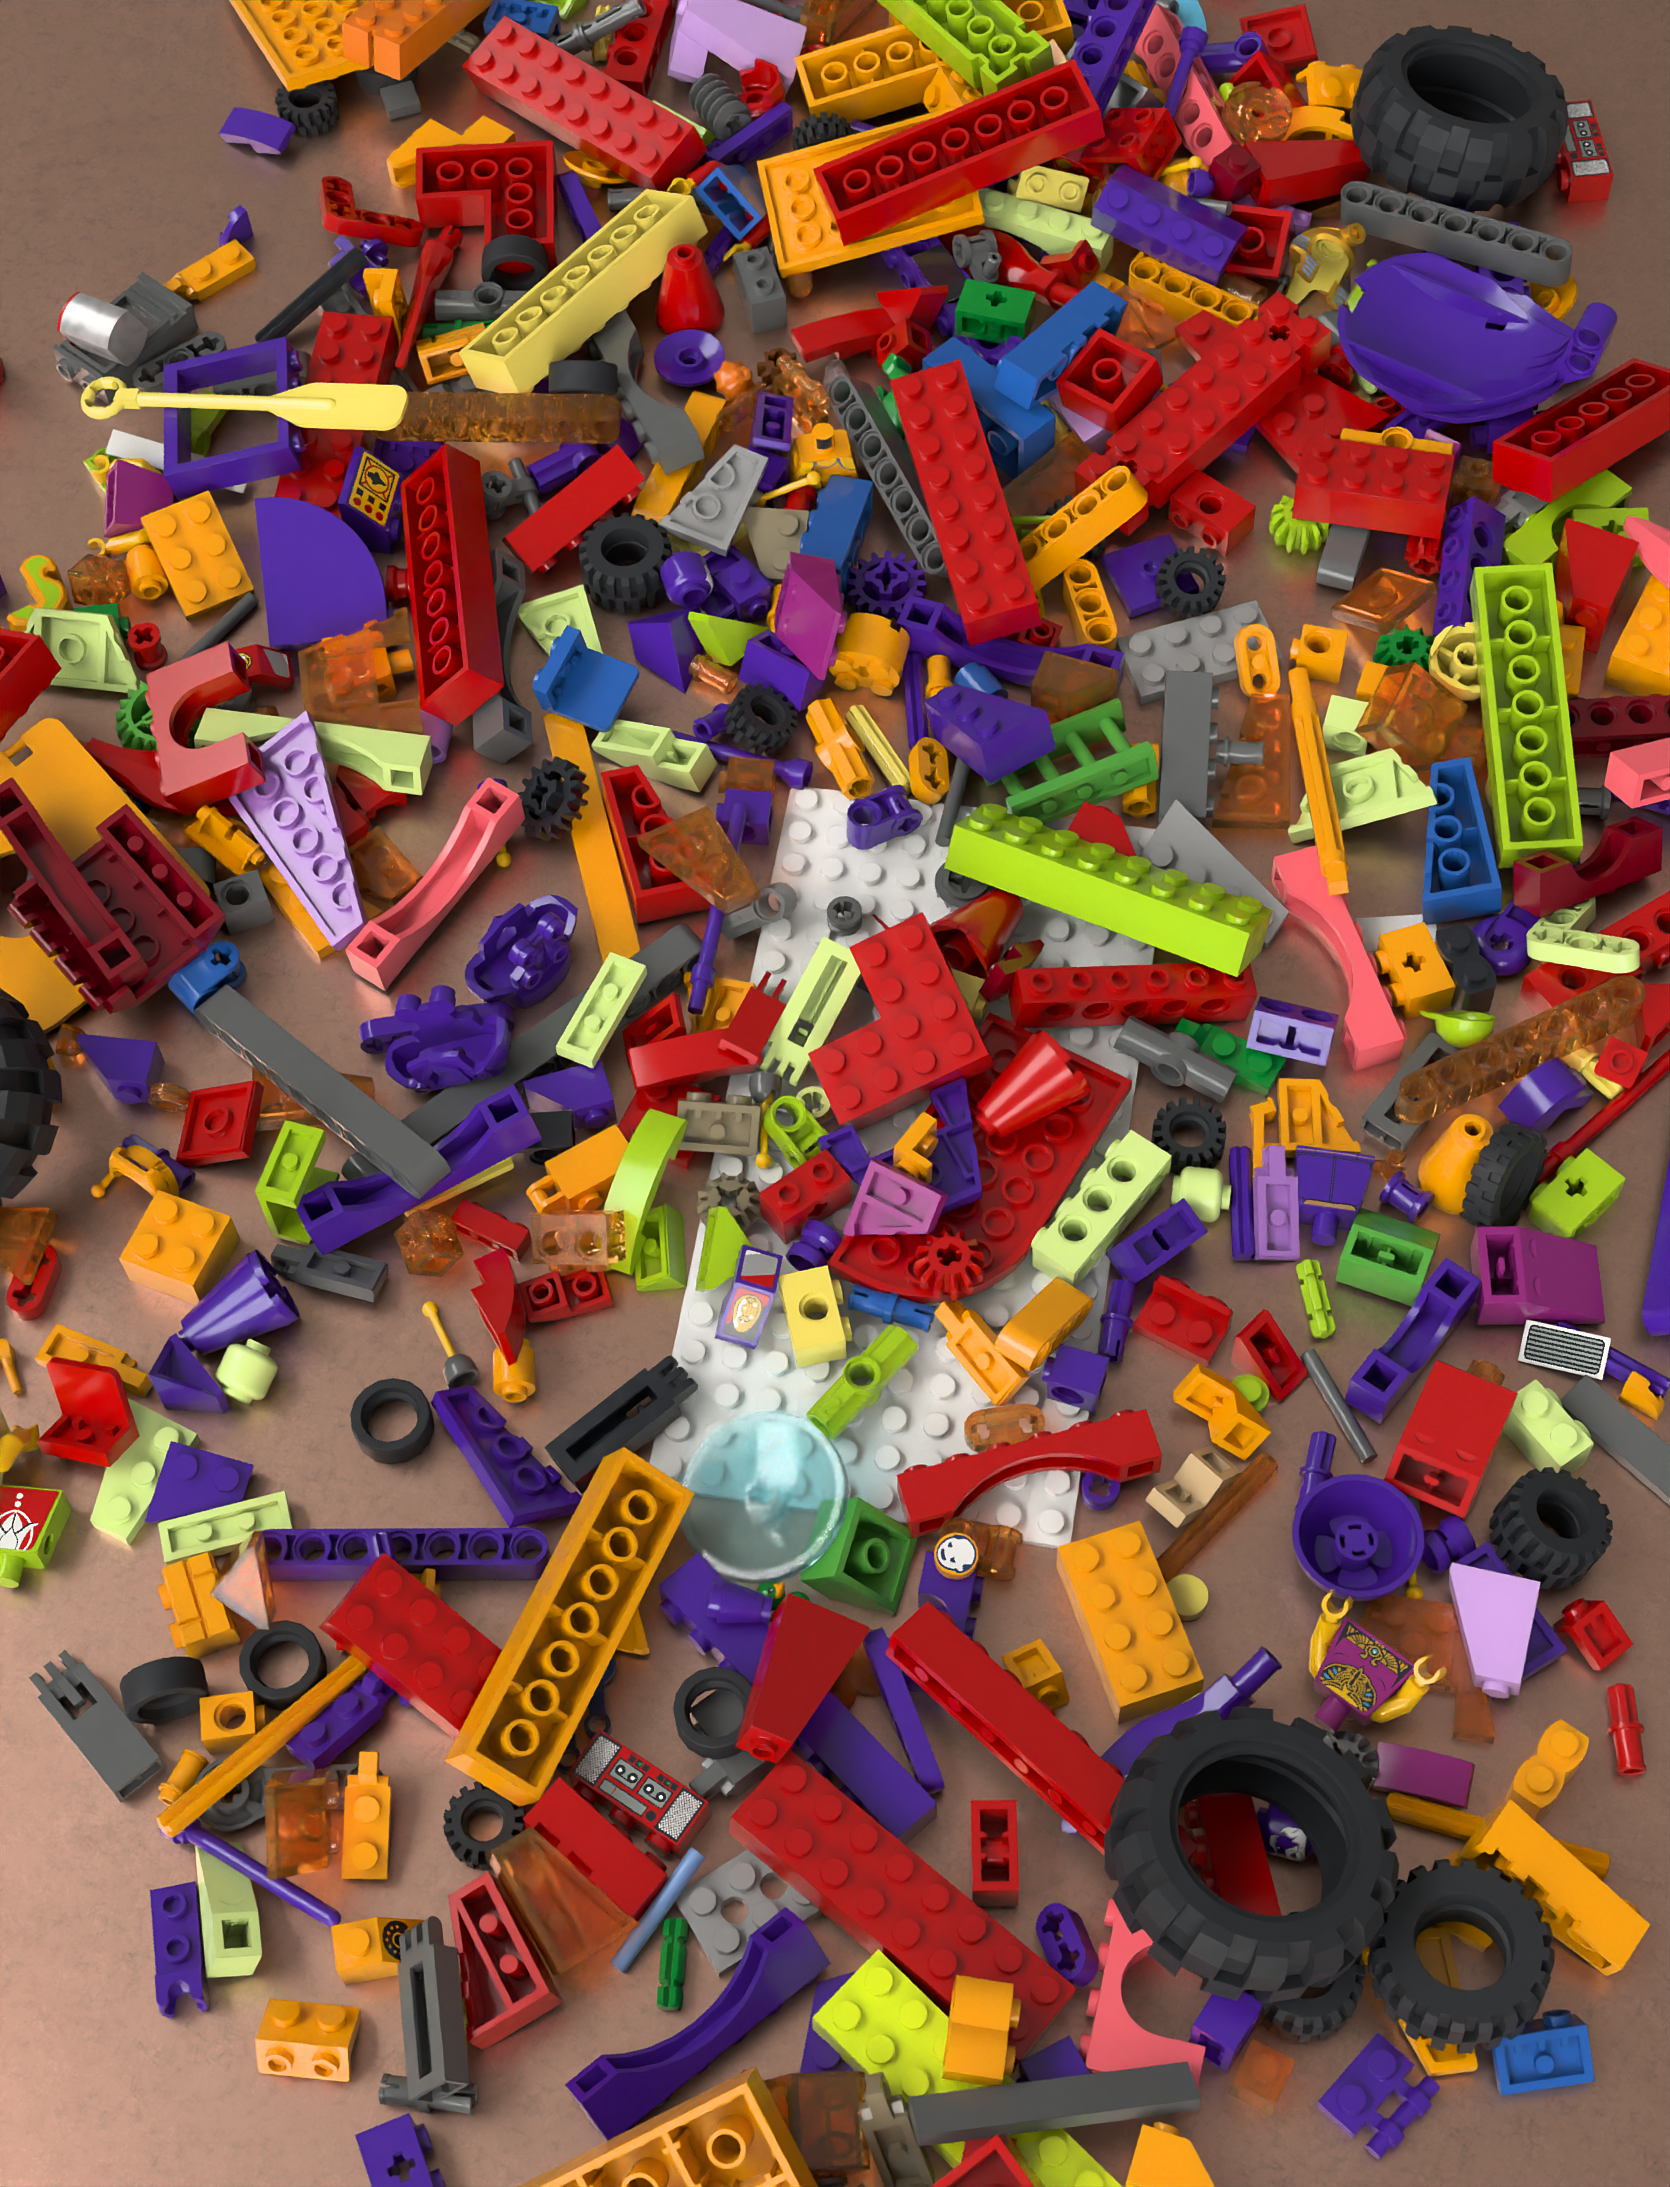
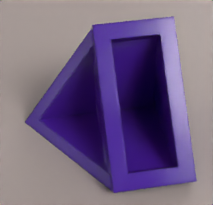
M700 606L688 607L627 622L635 659L686 694L705 650L688 620L689 611L701 613Z
M175 1333L169 1337L148 1374L165 1409L225 1414L231 1408L223 1391L179 1336Z

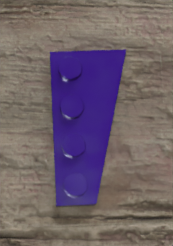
M472 1385L435 1392L431 1405L509 1528L574 1514L582 1496L577 1491L570 1493L560 1483L562 1476L551 1465L544 1467L531 1454L533 1447L523 1437L519 1438L505 1428L507 1420Z

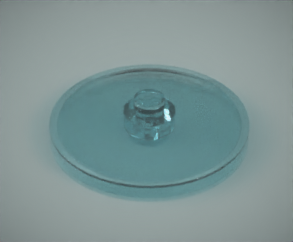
M761 1411L740 1416L713 1432L693 1455L684 1474L682 1485L695 1494L681 1522L686 1538L696 1553L698 1552L720 1574L748 1584H762L765 1581L780 1582L792 1578L811 1567L827 1552L843 1525L849 1500L848 1475L844 1462L830 1439L816 1426L799 1416L779 1411Z

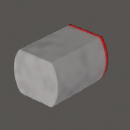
M78 291L65 303L57 325V330L78 348L127 367L141 353L148 333V327L128 310Z

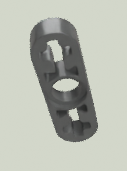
M205 332L139 366L132 376L135 389H140L141 392L164 393V365L195 358L194 355L201 357L226 351L228 349L224 337L217 332Z

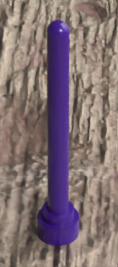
M1194 26L1184 27L1178 41L1182 54L1164 108L1168 109L1173 121L1194 58L1204 52L1208 41V34Z
M671 730L676 739L707 744L714 758L780 776L782 781L787 782L788 787L803 790L810 783L813 773V763L811 761L795 758L794 760L788 759L786 762L713 741L702 742L695 736Z
M195 1819L175 1837L167 1836L159 1827V1833L175 1844L181 1842L184 1844L190 1842L325 1926L331 1928V1926L339 1925L341 1922L339 1911L201 1827L199 1819Z

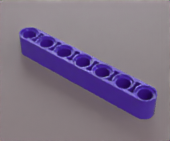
M533 1528L267 1529L257 1533L249 1545V1554L261 1577L274 1582L357 1581L371 1564L369 1553L367 1552L365 1557L356 1561L349 1560V1557L356 1550L363 1549L368 1551L367 1537L379 1532H389L391 1534L395 1553L402 1549L411 1551L407 1558L397 1561L399 1565L409 1573L422 1574L426 1568L435 1569V1581L538 1580L552 1556L545 1535L538 1529ZM444 1549L454 1550L453 1555L446 1560L435 1559L438 1552ZM486 1549H495L498 1551L497 1554L489 1560H481L478 1558L480 1553ZM529 1549H539L541 1551L539 1556L534 1559L525 1560L521 1558L522 1554ZM281 1550V1554L276 1559L271 1561L263 1560L268 1552ZM324 1550V1554L319 1559L314 1561L306 1560V1557L312 1551Z

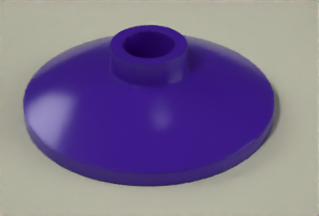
M682 330L672 333L659 343L654 353V364L658 374L664 380L684 387L698 386L714 379V373L720 369L722 362L725 361L724 348L719 340L713 335L700 330Z

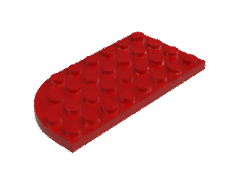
M989 1012L979 1030L996 1066L965 1080L982 1185V1198L941 1215L934 1232L929 1233L939 1239L944 1227L948 1230L949 1236L954 1237L962 1229L965 1233V1241L976 1238L979 1243L978 1252H983L985 1255V1265L981 1268L983 1270V1280L981 1283H973L974 1291L971 1295L959 1290L958 1300L973 1296L994 1286L1011 1274L1026 1259L1033 1249L1031 1248V1243L1035 1235L1042 1227H1047L1132 1089V1080L1063 1048L1070 1056L1071 1060L1069 1062L1077 1072L1080 1069L1090 1085L1091 1092L1084 1098L1003 1138L999 1137L996 1133L991 1137L988 1136L975 1119L980 1114L976 1105L1033 1034L1026 1029H1014L1012 1022ZM931 1102L925 1112L937 1120V1130L945 1126ZM928 1234L845 1235L827 1263L829 1272L853 1284H860V1286L887 1294L894 1292L899 1294L901 1298L921 1304L953 1301L950 1293L944 1292L939 1299H936L933 1296V1288L923 1290L920 1286L921 1277L914 1274V1263L917 1261L915 1258L916 1248L918 1246H926L925 1238Z

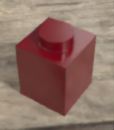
M1239 143L1215 156L1212 160L1208 172L1214 177L1215 186L1211 195L1216 200L1235 204L1248 196L1262 166Z

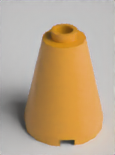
M1465 1114L1458 1117L1422 1157L1418 1168L1421 1190L1423 1192L1430 1191L1435 1195L1431 1203L1435 1208L1451 1215H1460L1461 1212L1465 1211L1462 1208V1203L1467 1195L1465 1193L1466 1184L1472 1178L1470 1173L1474 1164H1478L1481 1158L1479 1156L1484 1146H1488L1490 1143L1489 1139L1493 1135V1129L1485 1118L1476 1114Z

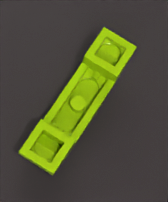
M649 1109L643 1117L624 1152L607 1196L596 1239L593 1259L595 1264L601 1263L604 1267L633 1275L646 1237L641 1232L669 1158L675 1160L689 1121L654 1109Z

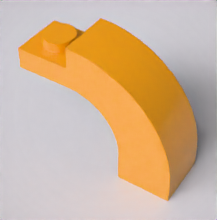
M1300 106L1269 116L1253 130L1247 141L1354 140L1352 126L1344 122L1345 111L1324 106Z

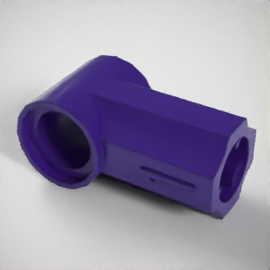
M1247 32L1239 36L1236 41L1206 44L1204 52L1200 53V57L1209 74L1214 75L1237 72L1258 50L1269 56L1270 54L1259 34Z
M576 432L570 434L561 442L558 451L528 465L526 468L529 477L534 479L539 494H544L578 477L602 456L585 434Z

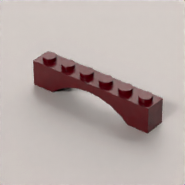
M11 777L1 783V833L113 990L116 992L125 984L130 988L150 975L151 972L139 952L90 888L14 778Z

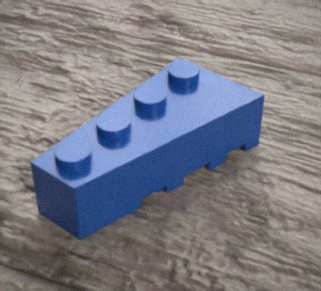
M1093 280L1012 351L1000 359L996 367L998 375L993 388L1027 410L1058 392L1056 380L1099 328L1116 336L1128 302Z
M831 475L826 488H820L817 510H812L810 513L809 532L802 533L800 554L834 559L836 574L841 575L839 592L844 593L843 603L846 604L848 598L846 580L850 579L849 570L857 567L859 547L863 546L873 510L874 482Z

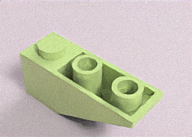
M227 1842L244 1853L241 1842ZM195 1846L206 1978L252 1975L262 1957L258 1909L251 1880L208 1852Z

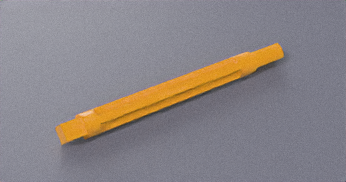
M1297 667L1288 671L1293 701L1290 709L1322 876L1326 878L1329 896L1349 893L1346 874L1349 867L1316 701L1312 698L1307 669Z

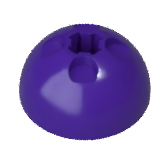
M1347 1474L1325 1480L1306 1494L1294 1516L1292 1543L1297 1561L1302 1570L1320 1589L1326 1593L1335 1589L1332 1596L1344 1600L1351 1596L1353 1601H1370L1393 1593L1410 1579L1423 1554L1424 1530L1416 1508L1399 1489L1376 1477ZM1362 1553L1364 1554V1555H1362V1556H1354V1555H1352V1554L1358 1555V1554H1362Z

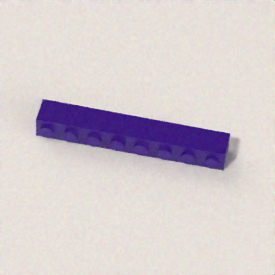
M697 1552L658 1585L662 1601L659 1607L673 1624L676 1625L678 1622H681L691 1632L688 1634L690 1642L702 1655H706L709 1652L719 1662L716 1667L729 1668L746 1677L753 1686L769 1626L764 1622L716 1623V1618L706 1617L712 1581L723 1583L724 1579ZM829 1690L790 1748L794 1749L798 1746L808 1757L805 1760L807 1764L825 1779L828 1778L837 1789L906 1845L937 1817V1803Z

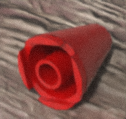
M691 244L677 245L667 255L655 310L656 323L658 327L660 326L665 330L666 336L682 330H700L707 333L713 331V334L720 330L725 321V306L703 254L698 247Z
M995 888L933 922L931 927L950 968L986 980L987 971L1000 960L1024 915V907L1019 896Z
M1039 1029L1030 1036L976 1105L980 1114L975 1119L988 1136L991 1137L996 1133L999 1137L1003 1138L1084 1098L1091 1092V1088L1080 1069L1077 1072L1069 1062L1071 1058L1066 1051L1045 1030L1041 1031Z

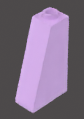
M739 0L679 1L676 14L681 15L678 26L679 31L738 71L754 68V62L758 59H763L776 65L779 75H781L786 95L794 79L796 71L794 57L800 56L807 29L806 26Z

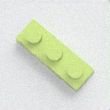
M612 952L609 953L556 1045L557 1055L594 1068L647 976L646 965Z
M285 1491L158 1523L164 1562L167 1566L179 1561H187L188 1558L205 1552H211L213 1556H218L249 1548L252 1538L262 1530L294 1529L288 1497Z

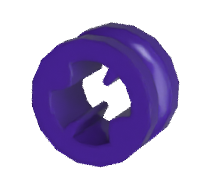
M1087 1472L1082 1479L1081 1497L1083 1502L1089 1508L1097 1511L1108 1510L1116 1504L1119 1499L1120 1482ZM1102 1481L1101 1486H1104L1105 1483L1110 1485L1107 1496L1099 1497V1492H1097L1096 1496L1091 1493L1094 1482Z

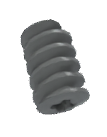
M704 74L692 85L689 93L690 106L720 141L725 143V141L752 123L748 106L742 102L719 74Z

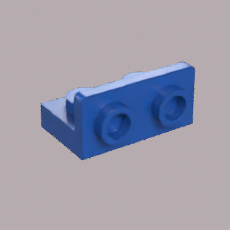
M493 0L483 23L485 34H489L499 21L506 16L547 41L552 35H559L561 31L558 6L525 0Z
M1549 2010L1542 2014V2019L1526 2022L1522 2033L1513 2040H1509L1504 2036L1500 2046L1492 2049L1499 2093L1501 2095H1509L1594 2082L1595 2077L1587 2024L1576 2014H1571L1569 2010Z

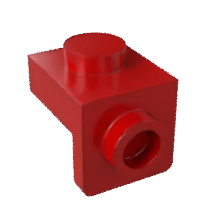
M1080 240L1069 253L1044 256L1039 262L1048 271L1062 277L1066 285L1077 289H1084L1100 269V263L1087 240Z

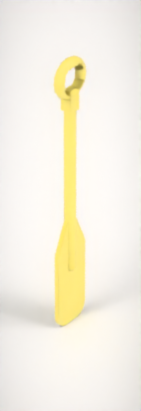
M107 376L94 380L85 388L81 396V406L83 412L90 418L99 420L110 418L122 409H141L142 406L269 411L304 428L385 431L391 430L401 423L409 397L406 390L397 385L310 383L272 396L141 392L140 389L127 388L126 384L119 378ZM99 390H117L113 399L114 402L107 407L92 406L96 393Z

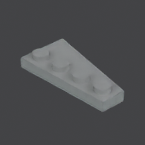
M1176 799L1139 856L1151 861L1152 866L1163 870L1174 869L1182 871L1188 875V879L1202 884L1214 883L1220 885L1225 889L1226 893L1237 897L1249 896L1256 898L1262 902V906L1273 909L1263 943L1268 948L1287 919L1289 911Z

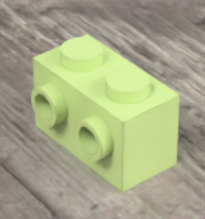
M1535 1379L1517 1392L1518 1396L1503 1432L1540 1472L1544 1467H1553L1556 1473L1563 1469L1572 1474L1586 1463L1594 1442L1591 1440L1588 1429L1580 1421L1573 1420L1562 1408V1403L1556 1393L1549 1388L1545 1389Z

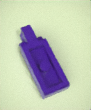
M370 1671L364 1675L363 1681L359 1680L354 1683L353 1686L349 1687L285 1743L290 1754L316 1772H321L384 1716L382 1708L396 1691Z

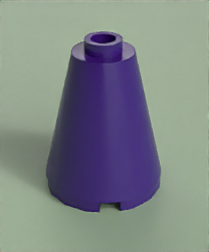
M256 1249L251 1253H247L181 1319L183 1329L178 1331V1334L191 1353L197 1350L200 1354L205 1355L293 1324L294 1321L299 1319L300 1313L286 1286H281L275 1277L277 1272L259 1250Z

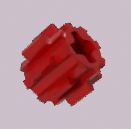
M1441 532L1440 539L1409 535L1404 561H1408L1409 569L1413 568L1414 573L1418 575L1432 576L1435 572L1439 573L1441 570L1445 534Z

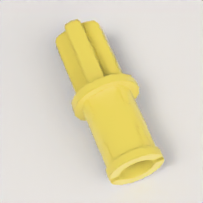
M1569 1032L1561 1034L1551 1046L1550 1051L1562 1059L1570 1068L1580 1072L1589 1083L1608 1099H1614L1624 1089L1594 1073V1068L1601 1055L1586 1049Z

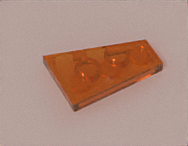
M708 805L637 837L639 847L725 915L761 898L760 889Z

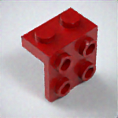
M53 1357L46 1364L63 1415L38 1439L42 1454L111 1467L140 1436L119 1372L108 1366Z

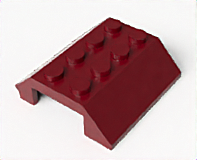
M127 803L95 827L101 840L74 860L73 864L139 952L151 972L150 975L130 988L125 984L115 992L33 877L13 891L15 898L7 907V910L23 929L34 927L29 932V935L48 957L59 955L53 963L73 986L83 983L78 992L95 1012L106 1009L109 1014L142 1004L167 984L175 973L206 950L226 919V915Z

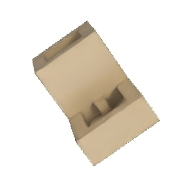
M1209 1444L1191 1452L1174 1478L1155 1486L1145 1501L1176 1528H1179L1197 1519L1238 1478L1242 1471Z

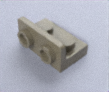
M687 1092V1099L678 1098L677 1117L689 1121L679 1150L757 1155L760 1105L752 1104V1096L728 1095L727 1102L711 1101V1093Z

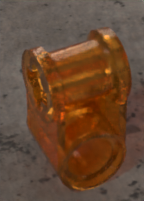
M953 1517L943 1523L939 1532V1540L951 1533H961L967 1535L975 1542L978 1548V1575L1001 1582L1011 1581L1015 1578L1016 1569L1013 1564L1017 1547L1023 1544L1024 1539L1020 1531L1012 1527L991 1525L964 1517ZM1002 1549V1556L998 1557V1552Z

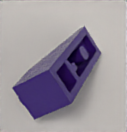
M758 391L749 445L770 453L789 451L794 404L793 397Z

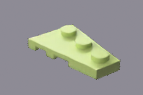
M128 1398L140 1436L111 1467H106L90 1521L95 1528L130 1545L146 1522L145 1519L170 1442L173 1441L196 1448L201 1440L197 1433Z

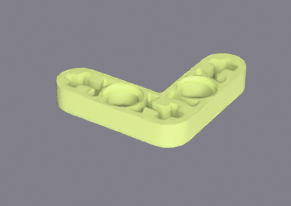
M1595 896L1580 904L1555 911L1551 916L1541 917L1526 935L1527 954L1532 959L1612 973H1629L1639 968L1640 946L1631 939L1584 932L1596 917Z

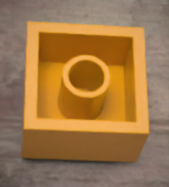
M158 1190L119 1259L130 1281L196 1305L215 1286L240 1237L231 1216Z

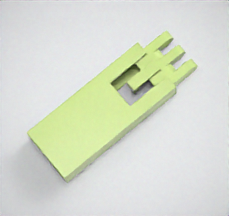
M823 936L768 1040L770 1048L760 1066L761 1070L768 1072L774 1060L777 1059L781 1062L775 1074L783 1079L789 1066L795 1068L790 1076L789 1084L796 1087L807 1066L814 1068L808 1053L826 1045L862 977L849 948ZM798 1018L814 1025L810 1035L808 1031L799 1027L794 1041L787 1040Z

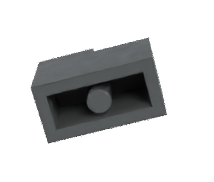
M716 1689L691 1708L690 1718L693 1726L699 1733L709 1737H721L729 1735L738 1728L744 1711L741 1701L734 1693L729 1690ZM742 1750L735 1756L719 1760L707 1758L702 1763L704 1771L689 1783V1787L707 1801L720 1792L725 1797L734 1793L738 1798L765 1778L777 1764L771 1761L756 1759L745 1750Z

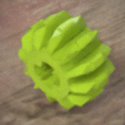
M1283 495L1280 503L1274 504L1269 522L1270 535L1274 536L1276 546L1286 545L1288 554L1294 549H1299L1303 556L1308 548L1318 551L1321 543L1327 541L1331 524L1292 518L1294 497L1292 499Z

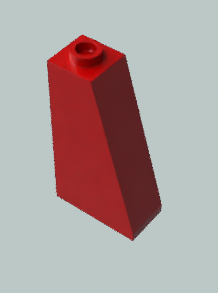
M1354 140L1244 141L1243 148L1262 166L1250 192L1256 207L1273 209L1283 205L1287 206L1341 194V190L1346 184L1353 181L1365 182L1367 175L1371 172L1370 168L1361 159L1360 149L1355 147Z
M788 1593L772 1615L735 1747L749 1752L756 1759L771 1761L777 1764L795 1742L868 1634L869 1626Z

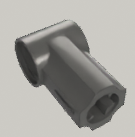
M777 882L728 903L721 933L728 940H731L788 916L797 906L796 892L787 883ZM770 893L776 895L780 900L781 906L779 911H775L769 905Z

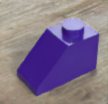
M88 1034L78 1035L77 1042L86 1061L115 1099L128 1104H137L139 1102L154 1103L156 1090L158 1089L165 1063L157 1042Z
M601 1060L597 1061L594 1068L579 1065L523 1081L529 1108L538 1112L572 1110L574 1125L577 1130L599 1128L606 1125L609 1121L617 1120L614 1100Z

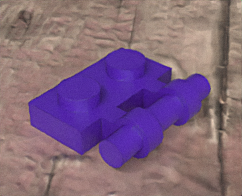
M1378 2032L1319 2099L1316 2106L1352 2139L1364 2125L1368 2127L1375 2135L1365 2145V2148L1375 2158L1381 2159L1390 2147L1396 2149L1405 2138L1403 2132L1417 2115L1423 2117L1432 2107L1430 2100L1440 2090V2086L1427 2075L1416 2087L1408 2084L1404 2078L1411 2072L1415 2064ZM1393 2094L1402 2103L1387 2119L1378 2113L1377 2110Z

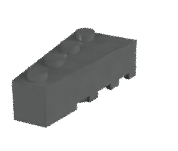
M1166 671L1161 734L1163 741L1160 757L1161 777L1159 782L1157 827L1176 799L1203 826H1205L1206 818H1213L1214 795L1207 794L1208 781L1215 782L1216 759L1209 758V745L1216 746L1218 722H1211V709L1218 710L1219 687L1212 686L1213 673Z

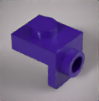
M744 558L714 575L715 586L736 608L738 621L749 623L752 620L763 617L771 609L770 585Z

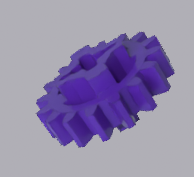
M886 550L882 558H879L875 552L871 553V561L869 562L860 558L858 560V569L851 568L849 570L850 579L846 580L849 605L856 606V613H870L887 619L895 618L896 621H898L909 595L924 598L927 595V581H925L924 569L917 570V561L915 559L906 563L904 553H900L897 558H892L890 550Z

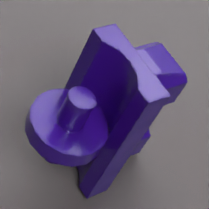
M342 235L334 241L340 251L328 263L330 267L355 247ZM379 238L372 239L369 242L363 240L360 243L361 252L365 255L368 262L349 281L352 288L364 299L368 297L363 279L364 269L379 268V265L385 267L389 263V259L386 257L388 246Z

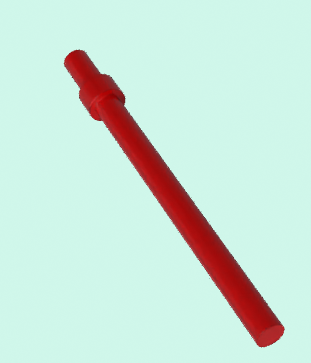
M1670 1049L1637 1077L1631 1089L1625 1088L1565 1142L1559 1141L1547 1152V1158L1543 1161V1165H1545L1543 1174L1539 1176L1537 1181L1539 1185L1549 1179L1569 1156L1572 1155L1576 1158V1154L1670 1071Z

